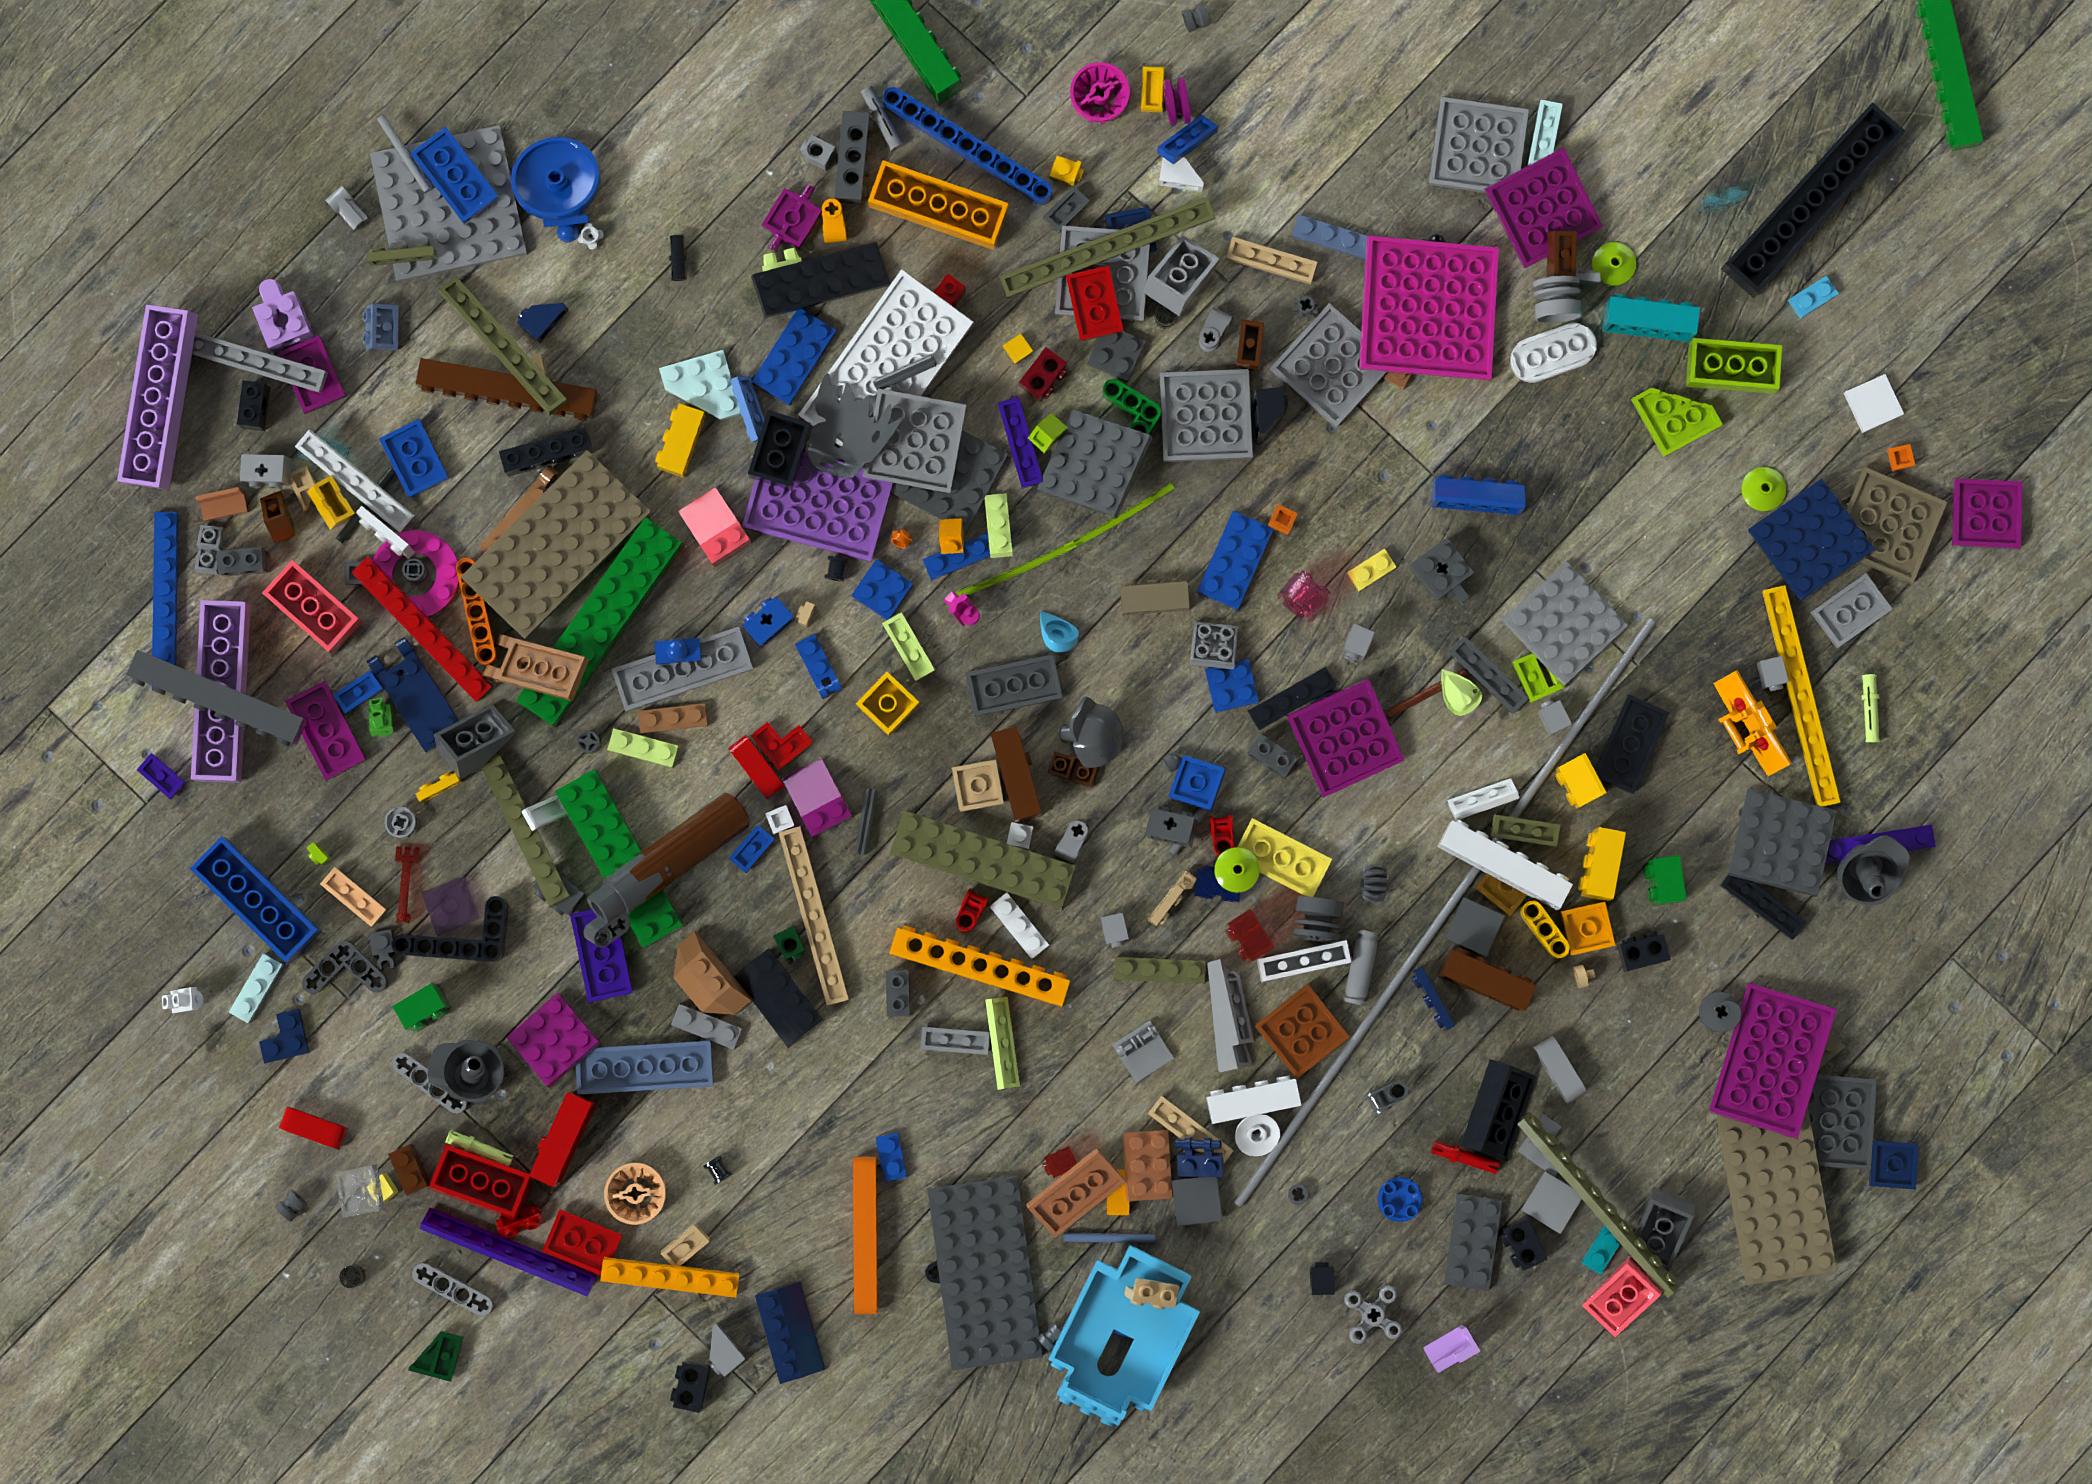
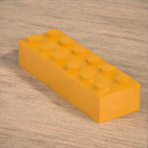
M884 160L881 163L868 199L869 208L991 250H995L1009 211V203Z

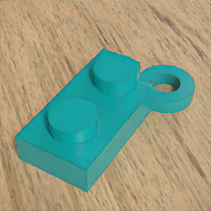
M1605 1225L1602 1226L1581 1261L1583 1265L1599 1275H1602L1620 1245V1242Z

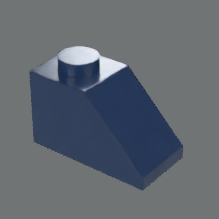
M564 303L531 305L529 309L525 308L519 314L517 323L524 331L541 343L569 309Z

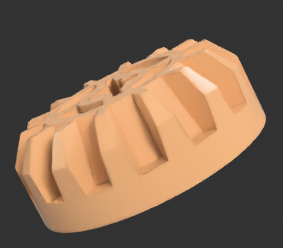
M625 1164L617 1168L606 1182L604 1189L606 1206L610 1213L623 1223L631 1225L646 1223L654 1219L662 1211L667 1199L666 1183L660 1173L647 1164ZM637 1177L648 1181L651 1188H646L638 1183ZM633 1178L634 1184L629 1185L625 1191H622L623 1185ZM634 1187H636L637 1191H647V1193L639 1195L638 1200H636L635 1196H625V1194L634 1191ZM647 1196H652L650 1203L646 1207L641 1208L640 1203ZM623 1199H626L628 1202L632 1204H636L637 1209L628 1207L624 1203Z

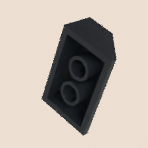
M1283 387L1256 389L1253 413L1256 445H1261L1281 422L1283 415H1286L1288 394H1283Z

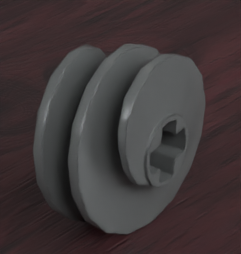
M1714 992L1702 1000L1699 1006V1016L1707 1029L1714 1032H1727L1736 1027L1741 1020V1009L1736 999L1730 994ZM1722 1007V1012L1725 1014L1718 1018V1012L1715 1010Z

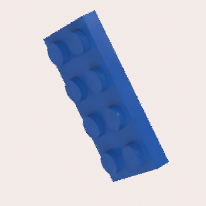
M446 127L410 153L463 224L499 199L497 193Z
M803 309L796 310L751 382L790 406L837 331Z
M1232 511L1197 593L1238 611L1274 528Z

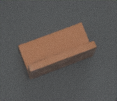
M240 487L196 496V501L200 503L205 522L249 512L245 491Z

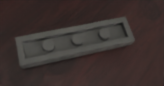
M1465 636L1448 652L1512 715L1529 699Z

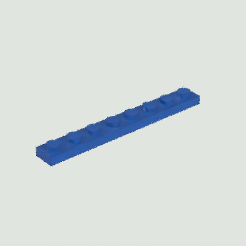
M154 512L152 656L176 666L179 513Z

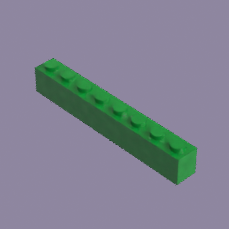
M1917 0V15L1919 19H1922L1923 23L1921 28L1922 37L1924 40H1927L1928 45L1926 54L1933 66L1931 76L1938 88L1936 98L1938 103L1942 105L1941 119L1942 123L1946 124L1948 131L1946 133L1948 146L1951 145L1952 152L1977 147L1983 142V137L1951 0Z

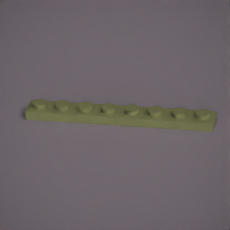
M454 277L439 288V293L549 416L567 404V399L457 277Z
M498 751L481 767L549 907L552 908L571 898L538 829L532 831L524 818L522 811L527 807Z

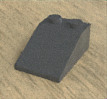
M490 704L435 733L434 737L438 753L456 775L462 779L479 770L516 733L495 706Z
M1653 1187L1635 1234L1645 1241L1649 1251L1660 1258L1662 1266L1669 1272L1694 1218L1696 1204Z

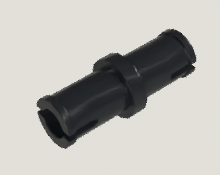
M683 235L670 236L671 255L669 256V261H671V281L685 280L684 261H686V255H684Z

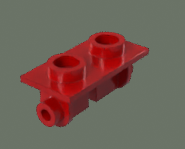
M534 1204L522 1208L520 1212L521 1217L517 1221L503 1216H499V1219L496 1220L497 1231L502 1237L506 1238L514 1237L524 1230H534L546 1222L540 1214L542 1213L540 1206H535Z

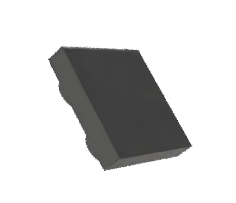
M1463 897L1445 939L1487 957L1505 916Z
M1217 1177L1172 1180L1177 1226L1222 1221Z

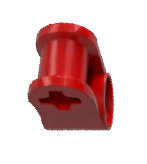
M1232 814L1221 818L1209 816L1213 851L1217 857L1222 854L1217 849L1219 843L1226 842L1230 848H1234Z
M968 889L955 920L959 931L969 933L975 928L990 897H983L974 893L973 889ZM963 916H968L971 918L972 924L964 928L960 926L959 920Z

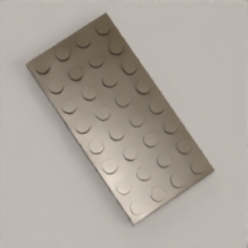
M586 450L461 578L526 640L641 524L643 519L651 514V511Z
M1808 1107L1798 1140L1716 1115L1745 1285L1836 1272V1262Z

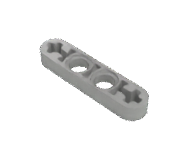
M399 1053L393 1058L392 1066L396 1072L450 1112L462 1113L467 1109L468 1102L465 1101L460 1102L463 1105L461 1108L456 1107L455 1109L453 1108L454 1103L451 1100L447 1099L445 1103L443 1100L449 1095L446 1091L442 1096H436L433 1092L434 1085L429 1082L428 1076L425 1082H417L415 1079L416 1072L424 1070L428 1075V1068L407 1053ZM406 1057L408 1059L406 1063L411 1067L414 1066V1063L417 1065L412 1070L410 1076L407 1075L410 1072L409 1069L406 1067L399 1068V1058L405 1059Z
M420 1263L413 1269L412 1276L414 1280L426 1288L477 1315L485 1316L492 1312L494 1308L492 1298L428 1263ZM426 1267V1273L431 1276H434L435 1272L438 1273V1275L433 1279L432 1285L429 1284V1282L431 1281L430 1278H419V1269L422 1270ZM442 1277L449 1281V1288L445 1291L440 1290L437 1286L438 1280ZM461 1288H465L469 1292V1298L466 1301H460L457 1297V1292ZM474 1293L478 1295L475 1298L477 1301L487 1300L488 1310L483 1309L480 1311V1306L476 1303H472V1307L468 1305L473 1300Z

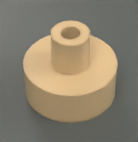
M1583 965L1573 967L1578 988L1588 987V979L1595 978L1594 970L1585 971Z

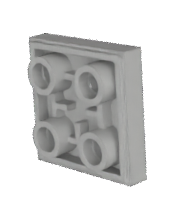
M1194 621L1189 665L1234 670L1239 626Z
M1544 1171L1521 1210L1561 1234L1580 1203L1581 1197L1572 1187Z

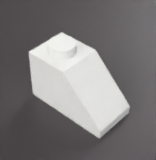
M1183 157L1174 165L1163 158L1159 178L1160 186L1197 192L1203 191L1204 182L1186 158Z

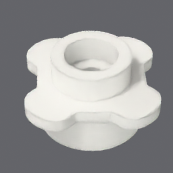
M588 223L584 225L577 240L579 243L588 245V248L593 250L597 248V242L603 238L604 234L602 230H597L592 224Z

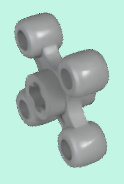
M1389 1285L1383 1286L1379 1291L1378 1299L1373 1303L1365 1302L1361 1294L1355 1290L1348 1291L1345 1294V1305L1349 1308L1357 1309L1362 1316L1360 1323L1350 1329L1349 1338L1353 1343H1364L1369 1329L1374 1326L1381 1327L1385 1335L1390 1339H1397L1401 1336L1402 1326L1396 1321L1387 1319L1385 1316L1386 1306L1393 1303L1397 1298V1291L1394 1287ZM1390 1290L1392 1296L1386 1299L1384 1293ZM1355 1295L1357 1301L1352 1304L1349 1302V1298ZM1373 1308L1376 1312H1379V1315L1375 1316L1374 1321H1372V1318L1367 1317V1314L1371 1313ZM1391 1326L1397 1327L1395 1334L1390 1333L1389 1329ZM1356 1331L1362 1332L1361 1338L1356 1339L1354 1337Z

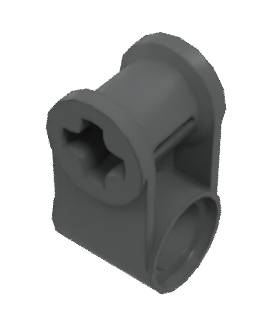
M1396 1080L1364 1095V1098L1368 1099L1374 1110L1373 1115L1376 1116L1404 1100L1408 1095V1087L1404 1082ZM1396 1084H1400L1404 1088V1093L1401 1097H1394L1392 1095V1087ZM1375 1096L1377 1097L1381 1106L1378 1105Z

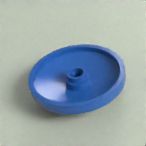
M551 137L533 143L517 158L511 173L512 190L520 206L529 214L544 220H563L582 212L596 197L601 179L599 166L593 153L582 143L565 137Z

